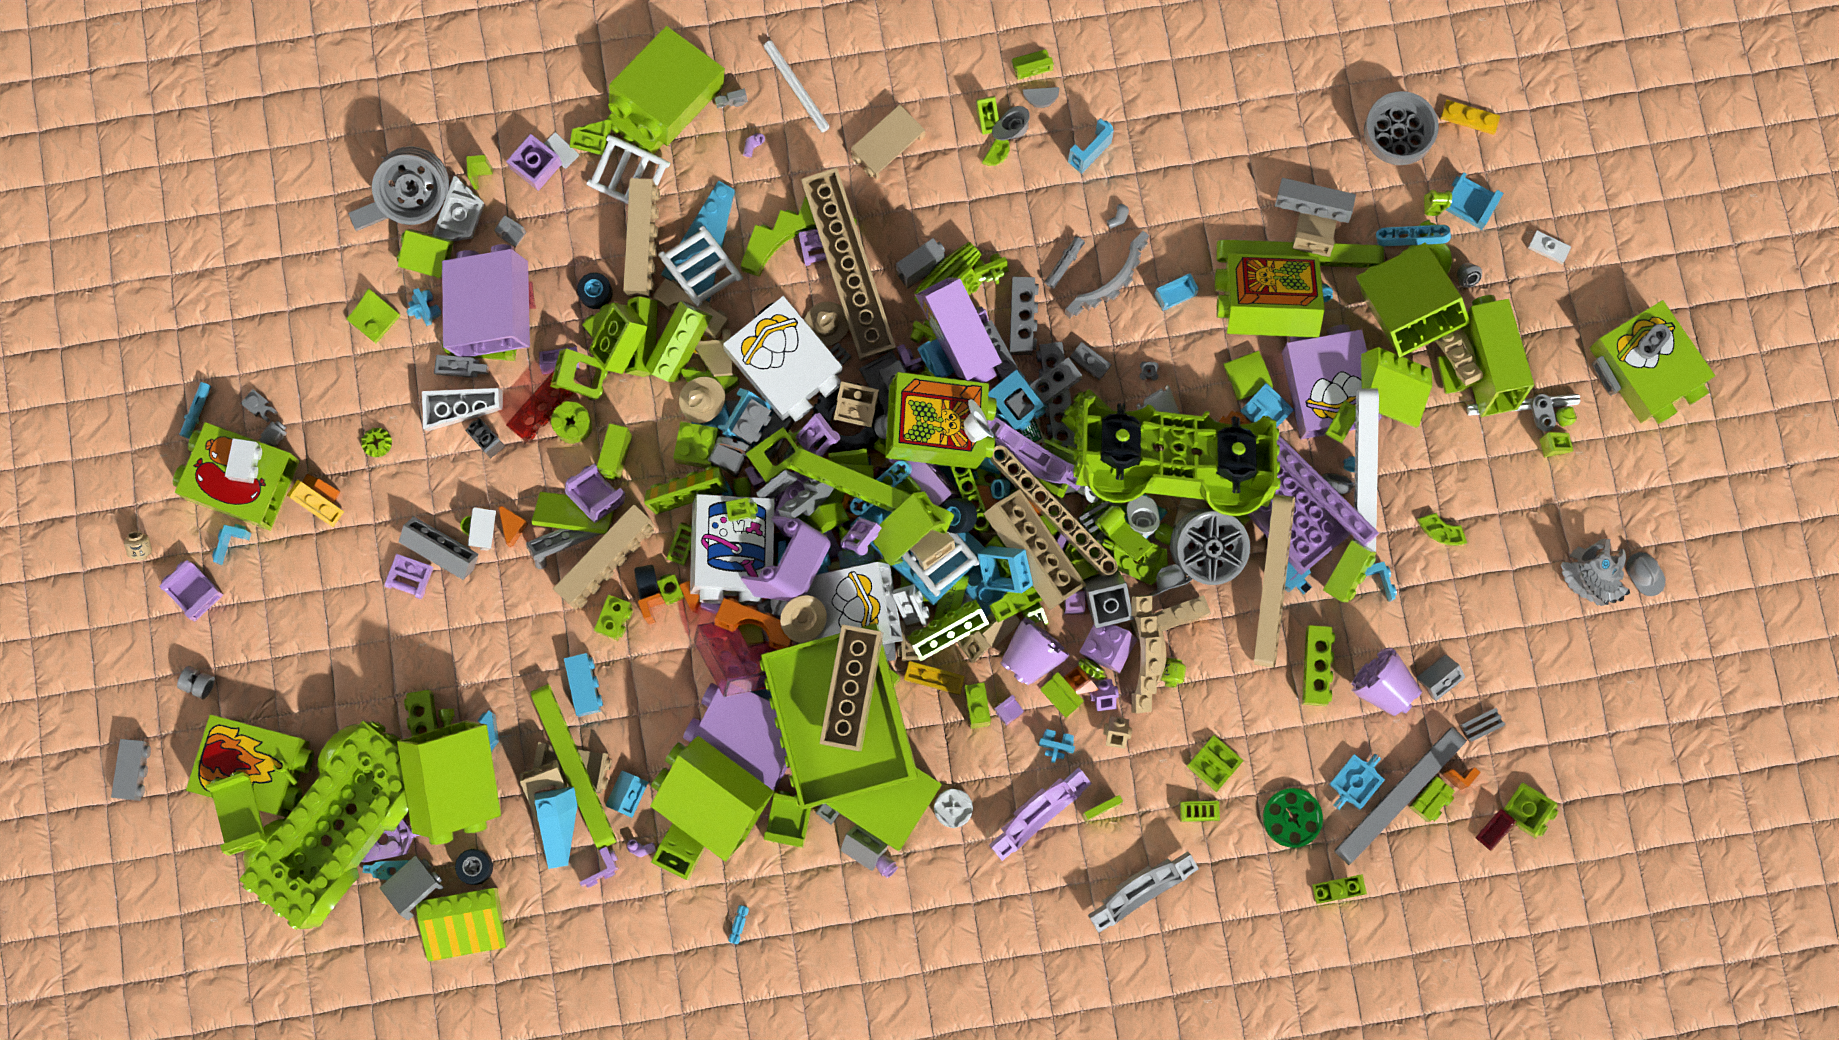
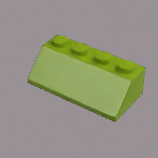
M680 301L645 368L653 376L667 382H678L682 374L681 370L685 369L713 316Z

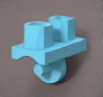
M419 288L414 289V295L411 297L413 301L408 302L410 308L406 312L408 316H415L416 319L422 317L426 326L432 324L433 319L440 316L441 310L437 304L428 307L427 303L433 300L429 289L420 291Z
M1046 729L1043 737L1040 738L1039 746L1054 749L1053 751L1046 750L1045 755L1052 757L1051 763H1055L1056 758L1064 760L1065 754L1059 753L1058 750L1073 754L1075 746H1073L1074 735L1064 733L1062 742L1059 743L1054 741L1056 731Z

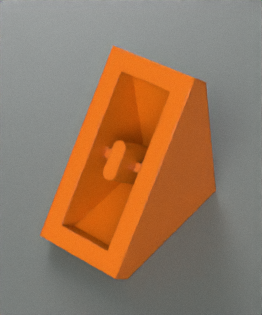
M306 474L302 483L332 504H334L340 494V491L309 474Z
M501 506L499 511L505 542L509 547H512L528 523Z
M689 580L679 586L691 611L697 613L700 604V594H690Z

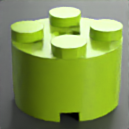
M565 401L552 414V428L562 441L574 444L586 440L591 434L592 420L587 410L581 404ZM570 421H575V424H574V425H573V424H570V425H569V422H570Z

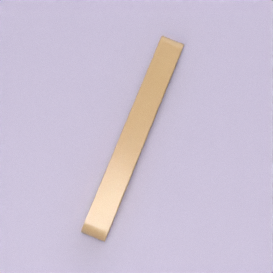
M1001 445L994 447L990 460L1018 490L1021 489L1032 505L1102 576L1108 577L1114 574L1118 567L1115 559L1007 448ZM1001 451L1004 454V459L997 460L994 457V453ZM1008 466H1016L1018 472L1011 474L1008 471ZM1021 480H1030L1031 487H1023ZM1042 493L1045 500L1038 502L1035 499V494ZM1049 507L1057 508L1058 515H1050ZM1067 520L1071 523L1072 527L1070 530L1062 527L1063 521ZM1076 535H1083L1085 543L1079 544L1076 541ZM1091 548L1099 552L1097 558L1090 556L1089 550ZM1103 563H1110L1112 571L1106 572L1103 569Z
M1275 494L1273 498L1254 665L1274 668L1276 664L1295 508L1294 496Z

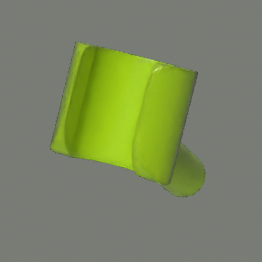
M280 760L283 764L281 769L273 765L274 770L283 773L293 785L297 783L296 779L290 774L288 764L285 761Z

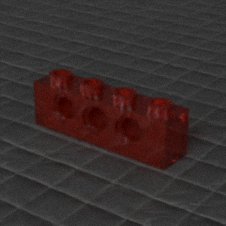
M554 371L506 424L509 430L525 443L535 438L537 435L536 431L549 422V417L554 410L574 393L564 388H558L559 394L551 396L552 390L556 389L550 387ZM546 403V409L538 410L540 404ZM530 417H533L534 422L530 425H526V420Z

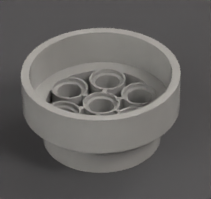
M1405 91L1392 92L1378 99L1370 109L1364 124L1365 141L1372 153L1384 162L1393 165L1412 164L1422 159L1434 144L1439 129L1438 118L1433 107L1421 96ZM1392 114L1399 115L1400 119H1395ZM1413 122L1417 127H1411L1409 123ZM1377 124H1383L1385 128L1381 129L1377 126ZM1394 132H1399L1402 137L1395 136ZM1410 140H1416L1419 145H1413ZM1383 141L1386 143V146H1380L1378 142ZM1395 150H1401L1403 152V155L1397 154Z

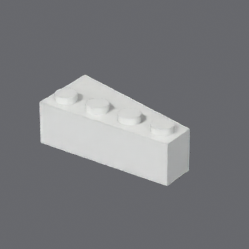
M499 388L422 391L423 429L431 431L503 410V391Z

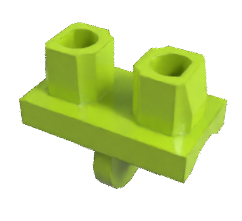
M999 253L991 255V262L988 264H984L983 260H978L974 264V272L981 283L984 281L987 283L994 281L995 285L1000 283L999 278L1004 276V273L1009 272L1006 257L1002 258Z
M915 320L910 336L912 341L919 344L923 336L928 338L930 342L937 339L928 320H925L924 325Z

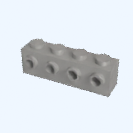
M1282 178L1275 207L1349 223L1356 194Z
M414 516L403 525L399 538V543L462 580L474 570L479 555Z

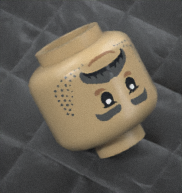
M141 531L129 533L124 540L127 556L131 559L142 561L152 552L148 535Z

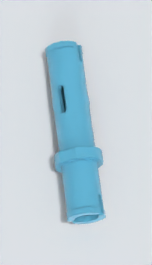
M200 382L188 414L184 416L185 421L179 433L180 436L190 439L196 424H199L200 420L198 418L211 389L209 384Z

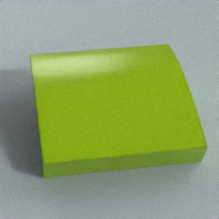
M1259 351L1223 363L1228 380L1232 384L1238 401L1255 395L1266 383L1273 388L1270 375Z
M1213 735L1186 767L1217 792L1244 760Z

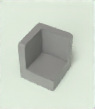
M505 215L494 230L498 237L514 247L519 244L526 234L523 226Z

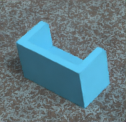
M1191 273L1157 288L1155 297L1162 311H1165L1197 296L1199 289Z

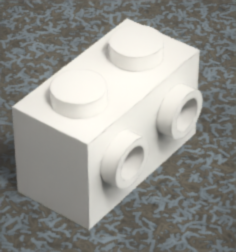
M233 439L225 477L233 481L254 483V478L258 476V460L262 457L261 446L253 441Z

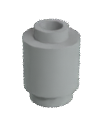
M278 420L276 423L271 421L262 432V437L259 441L276 447L287 434L285 431L287 427Z

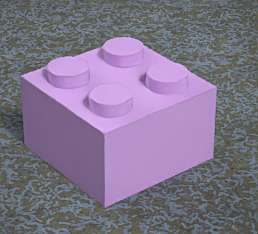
M532 134L526 138L506 161L513 172L537 191L542 188L562 165L560 157Z
M1113 624L1100 628H1095V625H1093L1080 653L1085 658L1120 673L1137 638L1128 630Z

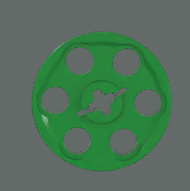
M1297 788L1284 789L1274 794L1266 803L1263 811V824L1270 838L1279 845L1289 848L1302 847L1312 842L1318 836L1323 824L1322 809L1318 801L1310 793ZM1286 794H1295L1296 801L1294 804L1287 803L1285 799ZM1306 801L1313 803L1314 810L1308 813L1304 810L1303 805ZM1272 804L1279 805L1280 813L1278 815L1270 813L1269 808ZM1289 813H1291L1292 815L1296 814L1298 816L1296 818V823H1294L1293 821H1288V819L1290 818ZM1308 821H1313L1316 824L1314 832L1306 830L1305 825ZM1275 823L1282 826V832L1279 835L1274 834L1271 830L1272 825ZM1292 832H1297L1300 835L1298 843L1290 841L1289 836Z

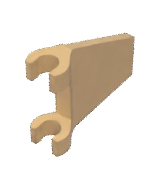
M730 328L722 329L723 340L701 341L700 339L695 348L713 377L733 375L732 360L724 351L723 346L731 338Z

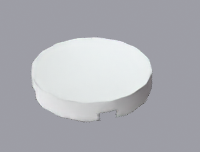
M945 790L935 800V816L946 827H961L972 816V801L968 794L962 790Z

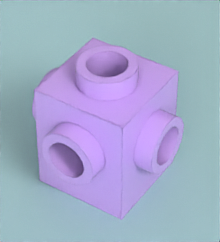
M1112 679L1092 681L1098 690L1089 693L1091 701L1095 702L1097 711L1116 709V698L1119 697L1118 688L1113 685Z

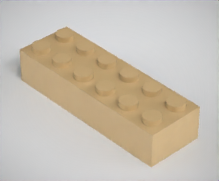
M630 178L623 290L628 297L635 298L640 296L651 298V293L655 292V282L652 281V274L655 275L656 263L653 262V256L657 255V245L654 243V237L658 236V226L655 224V219L659 218V208H657L656 200H660V189L655 185L653 179Z
M1021 489L999 501L983 513L1007 548L1026 550L1033 587L1049 610L1086 586Z
M633 505L565 575L553 590L573 609L582 608L587 603V598L591 593L594 595L601 588L600 584L613 576V570L617 566H622L627 561V556L631 552L634 553L641 546L640 542L653 534L655 526L651 519Z
M842 624L819 744L862 751L883 632Z

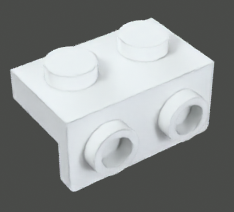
M915 584L893 590V598L905 624L909 625L921 621L922 625L926 626L930 612L928 607L924 606L922 593L917 591Z

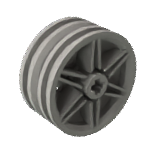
M405 146L390 152L381 162L372 181L373 198L381 212L391 220L406 225L420 224L434 217L440 210L449 189V177L442 161L429 150L416 146ZM399 165H404L405 170L401 169ZM418 167H424L425 171L419 173ZM389 180H393L395 185L390 186ZM411 180L415 182L413 186L409 184ZM427 184H433L434 188L431 189ZM398 197L405 201L403 203L399 202ZM422 199L424 203L418 204L417 200Z
M1201 508L1189 512L1176 524L1170 539V551L1174 563L1180 566L1185 575L1202 584L1219 585L1231 581L1244 569L1250 554V540L1246 529L1235 517L1221 514L1212 508ZM1200 526H1204V532H1198ZM1219 527L1224 528V532L1219 534ZM1191 542L1194 543V548L1192 550L1188 548V545ZM1212 544H1213V545H1215L1216 547H1215V549H1212V551H1211V550H1209V546H1212ZM1232 544L1233 549L1230 551L1226 550V546ZM1203 560V565L1198 567L1197 562ZM1218 560H1221L1223 563L1221 567H1217Z

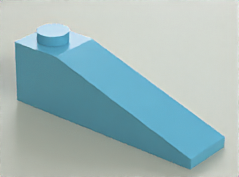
M574 786L535 793V806L548 869L567 866L569 862L577 812Z

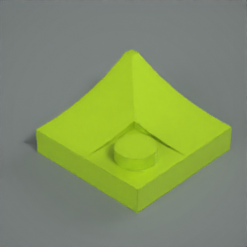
M368 289L346 320L376 344L401 315L373 291Z

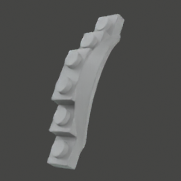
M1142 231L1130 243V253L1121 271L1101 288L1090 293L1078 295L1065 309V315L1069 319L1073 315L1078 316L1084 309L1082 306L1088 311L1092 307L1095 309L1101 303V298L1106 303L1110 299H1116L1120 294L1119 290L1123 286L1127 287L1133 281L1134 271L1132 269H1135L1141 262L1139 260L1141 257L1139 251H1142L1148 245L1149 235Z
M1188 851L1172 862L1166 859L1152 869L1150 866H1147L1117 885L1118 891L1103 899L1104 905L1088 914L1095 929L1100 933L1109 926H1114L1128 914L1157 895L1186 880L1189 875L1199 870Z

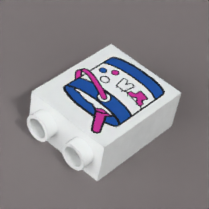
M697 494L692 503L690 594H700V602L707 604L722 603L724 595L739 596L738 602L741 605L754 606L762 603V598L754 597L741 580V577H759L765 567L773 566L774 522L771 518L774 516V499L748 497L757 504L758 513H756V519L748 518L730 522L728 521L726 502L747 497Z

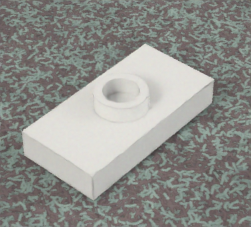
M1537 230L1528 249L1559 264H1563L1571 246Z

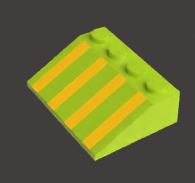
M709 466L703 472H691L685 478L680 479L677 477L670 479L669 483L663 485L658 483L650 486L651 489L646 490L644 503L657 515L693 503L697 494L719 495L727 492L728 489L722 469L716 466Z
M498 888L423 900L416 905L418 924L428 962L507 948Z

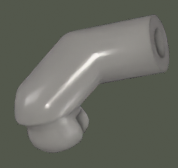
M1119 204L1116 207V217L1106 221L1109 229L1126 222L1129 209L1125 204Z

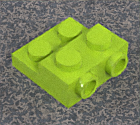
M1523 782L1503 809L1517 821L1515 825L1520 830L1535 839L1538 835L1542 837L1548 828L1546 826L1549 819L1553 821L1559 812L1555 801Z

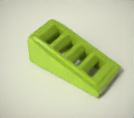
M681 522L666 559L684 566L691 551V536L683 534L682 531L685 530L692 533V526ZM679 538L689 540L688 544L680 541ZM678 544L680 546H683L686 548V550L684 551L679 548H676V545ZM673 552H677L684 556L683 558L677 557L673 555Z
M1219 801L1179 802L1180 822L1220 821ZM1210 805L1214 807V817H1210ZM1187 806H1190L1191 817H1187ZM1194 806H1198L1199 817H1195ZM1202 806H1206V817L1202 815Z

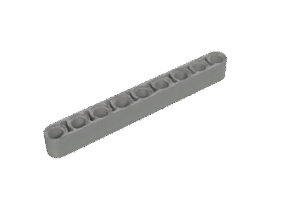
M1451 727L1341 842L1334 852L1350 865L1456 754L1467 740L1456 729Z

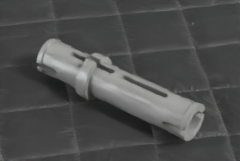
M1075 236L1070 246L1063 251V256L1044 282L1052 289L1055 288L1072 261L1076 260V255L1085 244L1083 239Z

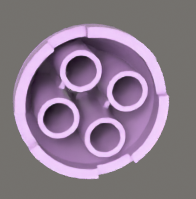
M1024 617L1000 664L1007 670L1013 671L1015 673L1014 677L1018 681L1029 685L1064 662L1070 654L1064 652L1065 648L1047 631L1039 626H1035L1036 623L1028 617Z
M1389 647L1378 652V658L1373 659L1369 664L1366 663L1359 670L1351 683L1354 686L1351 691L1365 701L1396 716L1400 712L1407 713L1412 707V701L1421 695L1422 690L1399 654Z

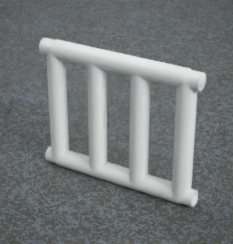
M608 135L607 146L592 179L588 180L587 185L628 204L629 187L626 194L616 191V187L632 153L642 157L633 178L641 179L648 161L659 165L653 177V181L657 186L665 168H668L671 163L617 137ZM616 145L625 149L610 185L607 187L598 182Z
M705 226L700 227L698 233L666 253L663 251L658 254L662 262L697 307H700L704 300L729 284L743 279L739 270ZM702 238L706 239L710 246L676 267L670 260ZM713 252L721 259L688 281L681 274ZM724 266L728 268L731 275L700 295H697L692 289L693 286Z
M949 533V535L954 539L956 549L926 570H923L916 562L918 559L914 554L910 555L907 551L902 556L936 597L941 593L940 590L973 565L977 566L980 564L976 555L960 536L955 533ZM962 551L968 560L937 584H934L928 575Z

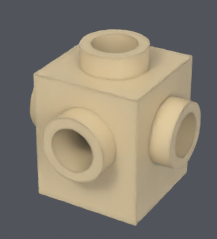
M1110 716L1109 724L1105 723L1103 735H1107L1106 746L1125 749L1127 739H1131L1132 728L1129 727V719Z

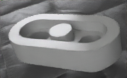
M1663 324L1655 325L1639 343L1637 348L1638 354L1644 359L1653 358L1669 340L1671 335L1669 328ZM1656 333H1660L1661 338H1658ZM1644 347H1648L1650 352H1646Z
M1539 393L1534 395L1531 399V408L1535 425L1542 431H1550L1556 425L1552 401L1545 394ZM1544 400L1545 405L1540 407V402ZM1546 419H1549L1548 425H1544Z

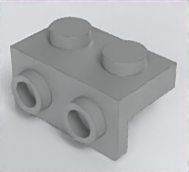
M751 399L732 433L747 441L749 445L753 441L757 443L762 434L759 430L762 425L767 426L772 418L769 415L771 410Z

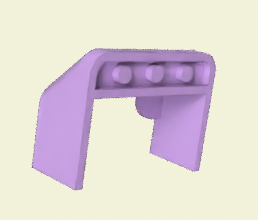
M772 516L771 519L783 536L789 537L791 540L778 566L765 567L759 577L742 576L741 580L754 597L790 601L795 597L807 594L831 543L826 535L798 518L790 519Z

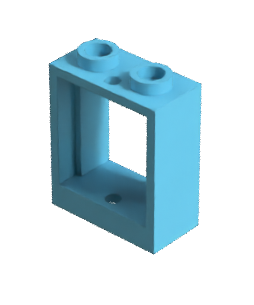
M988 546L978 553L985 589L1023 593L1033 586L1025 549ZM996 558L1008 559L1012 578L1000 577Z

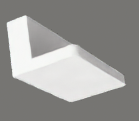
M481 508L472 509L468 538L469 546L480 547V550L485 551L491 549L496 511Z

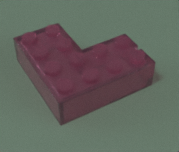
M715 622L697 625L693 641L723 697L766 689L764 679H767L765 671L762 672L759 660H762V654L777 651L778 649L770 647L769 642L748 646L738 628L731 632L716 626Z

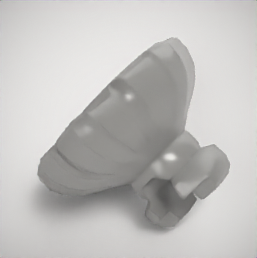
M1325 473L1322 475L1342 497L1343 494L1354 491L1355 481L1351 478L1336 473Z

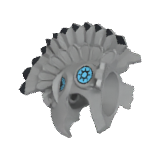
M1601 539L1587 549L1577 547L1570 554V557L1578 560V562H1562L1560 565L1563 569L1564 581L1568 583V587L1573 589L1574 593L1579 594V596L1586 598L1590 602H1594L1597 606L1608 605L1609 602L1624 601V595L1630 594V590L1620 582V579L1623 580L1624 576L1622 569L1626 561L1625 551L1620 549L1617 555L1610 556L1611 539ZM1600 549H1603L1602 552L1596 557V552Z

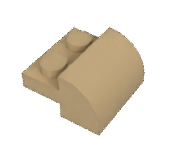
M841 381L834 419L872 427L879 390Z

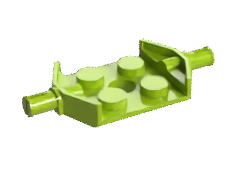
M1103 538V542L1100 543L1101 546L1110 549L1111 556L1117 562L1118 571L1152 585L1155 583L1158 572L1163 567L1168 566L1167 549L1155 544L1141 558L1139 563H1135L1133 558L1114 542Z

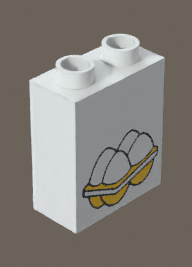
M784 296L723 344L726 354L782 421L788 416H791L795 422L800 420L813 408L808 401L819 391L826 398L840 387L841 380L838 376L842 374L841 364Z
M875 562L816 575L807 595L816 597L822 602L826 609L827 619L822 632L813 640L840 633L842 624L860 628L876 623L878 624L879 631L884 633L883 645L903 641L897 604L892 595L894 586L889 564ZM793 641V645H794V646H795V645H798V644H802V643Z

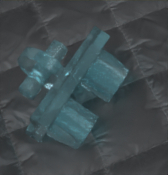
M868 547L865 555H859L853 550L838 552L841 570L875 563L873 547Z

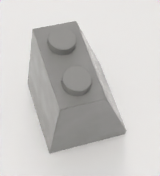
M1118 570L1108 577L1096 574L1083 580L1086 586L1082 589L1085 591V600L1095 628L1134 619L1127 583Z

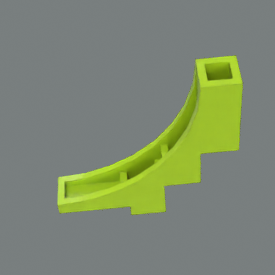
M806 195L799 215H796L791 210H780L773 230L766 225H755L741 263L742 272L760 277L768 260L784 243L799 235V232L817 229Z

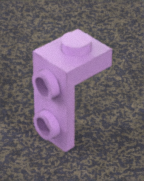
M608 847L599 850L607 869L579 882L582 887L590 888L598 883V879L602 877L607 879L616 874L615 871L619 869L616 864L618 858L613 849L610 850Z

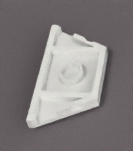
M456 176L453 177L433 235L460 241L473 238L485 204Z

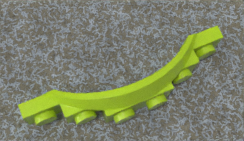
M1085 558L1070 561L1083 580L1098 573ZM1031 586L1023 593L1006 592L1001 600L989 606L999 623L1042 601V598L1035 588Z

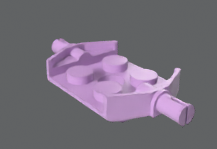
M403 818L395 831H384L383 834L388 836V842L382 845L378 839L362 862L407 855L412 839L420 835L413 834L412 829Z

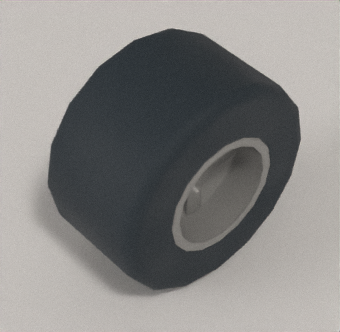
M465 850L456 860V874L466 884H482L492 874V859L482 850Z

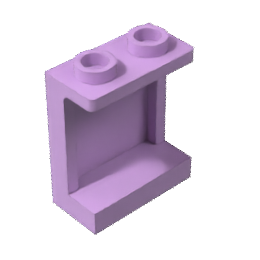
M595 463L590 467L586 466L576 476H571L565 484L567 496L594 523L623 505L625 501V492L621 488L615 490L598 473Z
M186 560L178 564L177 570L171 575H167L159 587L179 605L190 620L196 621L223 596V593L193 562Z

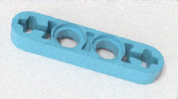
M1447 225L1386 227L1376 232L1377 243L1381 246L1420 245L1425 242L1426 244H1443L1451 239V232ZM1421 233H1427V234H1428V235L1425 236V237H1419V236H1418V235L1421 234ZM1402 234H1408V235H1409V236L1406 237V238H1400V237H1399V236L1402 235Z
M898 461L876 480L883 483L884 478L890 476L893 480L892 487L895 488L911 474L912 466L908 461ZM899 465H905L906 473L902 472L897 476L893 474L900 470ZM856 497L852 500L850 509L855 515H862L875 505H869L867 502L862 506L863 510H857L856 507L858 505L856 502L861 503L864 500Z

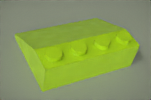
M1377 347L1361 354L1362 389H1378L1379 414L1417 428L1420 425L1432 388V369Z

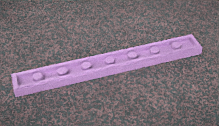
M1279 436L1277 445L1280 446L1277 461L1280 462V465L1365 547L1379 532Z

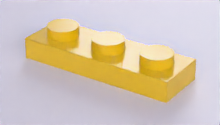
M1446 100L1440 119L1494 135L1500 115Z
M297 480L287 494L288 497L332 527H334L344 513L340 508L299 480Z
M911 661L908 663L904 681L956 695H961L965 679L964 675Z

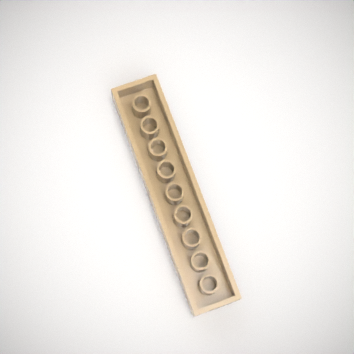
M834 168L801 179L859 360L863 361L896 350L838 169Z

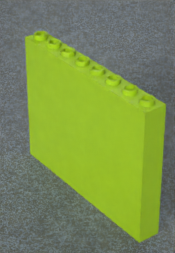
M876 623L860 627L879 631L878 624ZM840 633L761 655L762 660H759L762 672L765 671L767 679H764L767 691H771L770 705L772 710H776L777 717L774 720L777 729H780L782 737H779L782 749H786L785 763L787 768H791L790 782L792 787H796L797 795H795L797 807L800 806L801 810L919 778L883 642L862 751L819 744Z

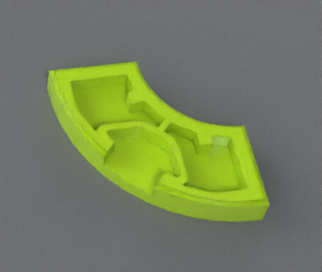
M1437 513L1417 519L1422 530L1433 540L1450 546L1467 544L1461 525H1448L1438 517Z

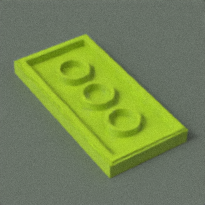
M540 492L532 517V525L606 534L610 529L614 511L594 523L567 495Z

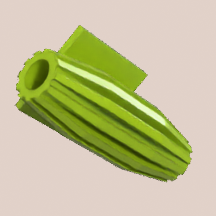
M967 242L949 254L922 281L914 294L948 277L960 278L968 295L976 292L982 283L972 267L980 258L981 253L971 242ZM915 296L914 300L920 305L917 297Z

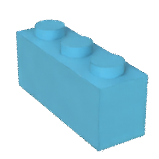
M584 653L564 658L576 715L581 717L602 712L603 699L597 693L599 681L597 676L593 674L592 669L595 668L593 657Z

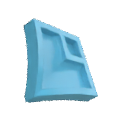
M1267 383L1240 410L1252 423L1260 420L1263 416H1269L1276 421V428L1294 411Z

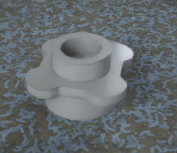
M1142 362L1140 364V378L1142 380H1157L1158 363Z

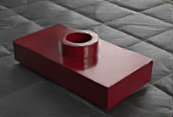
M1500 808L1475 838L1488 850L1492 851L1517 821Z

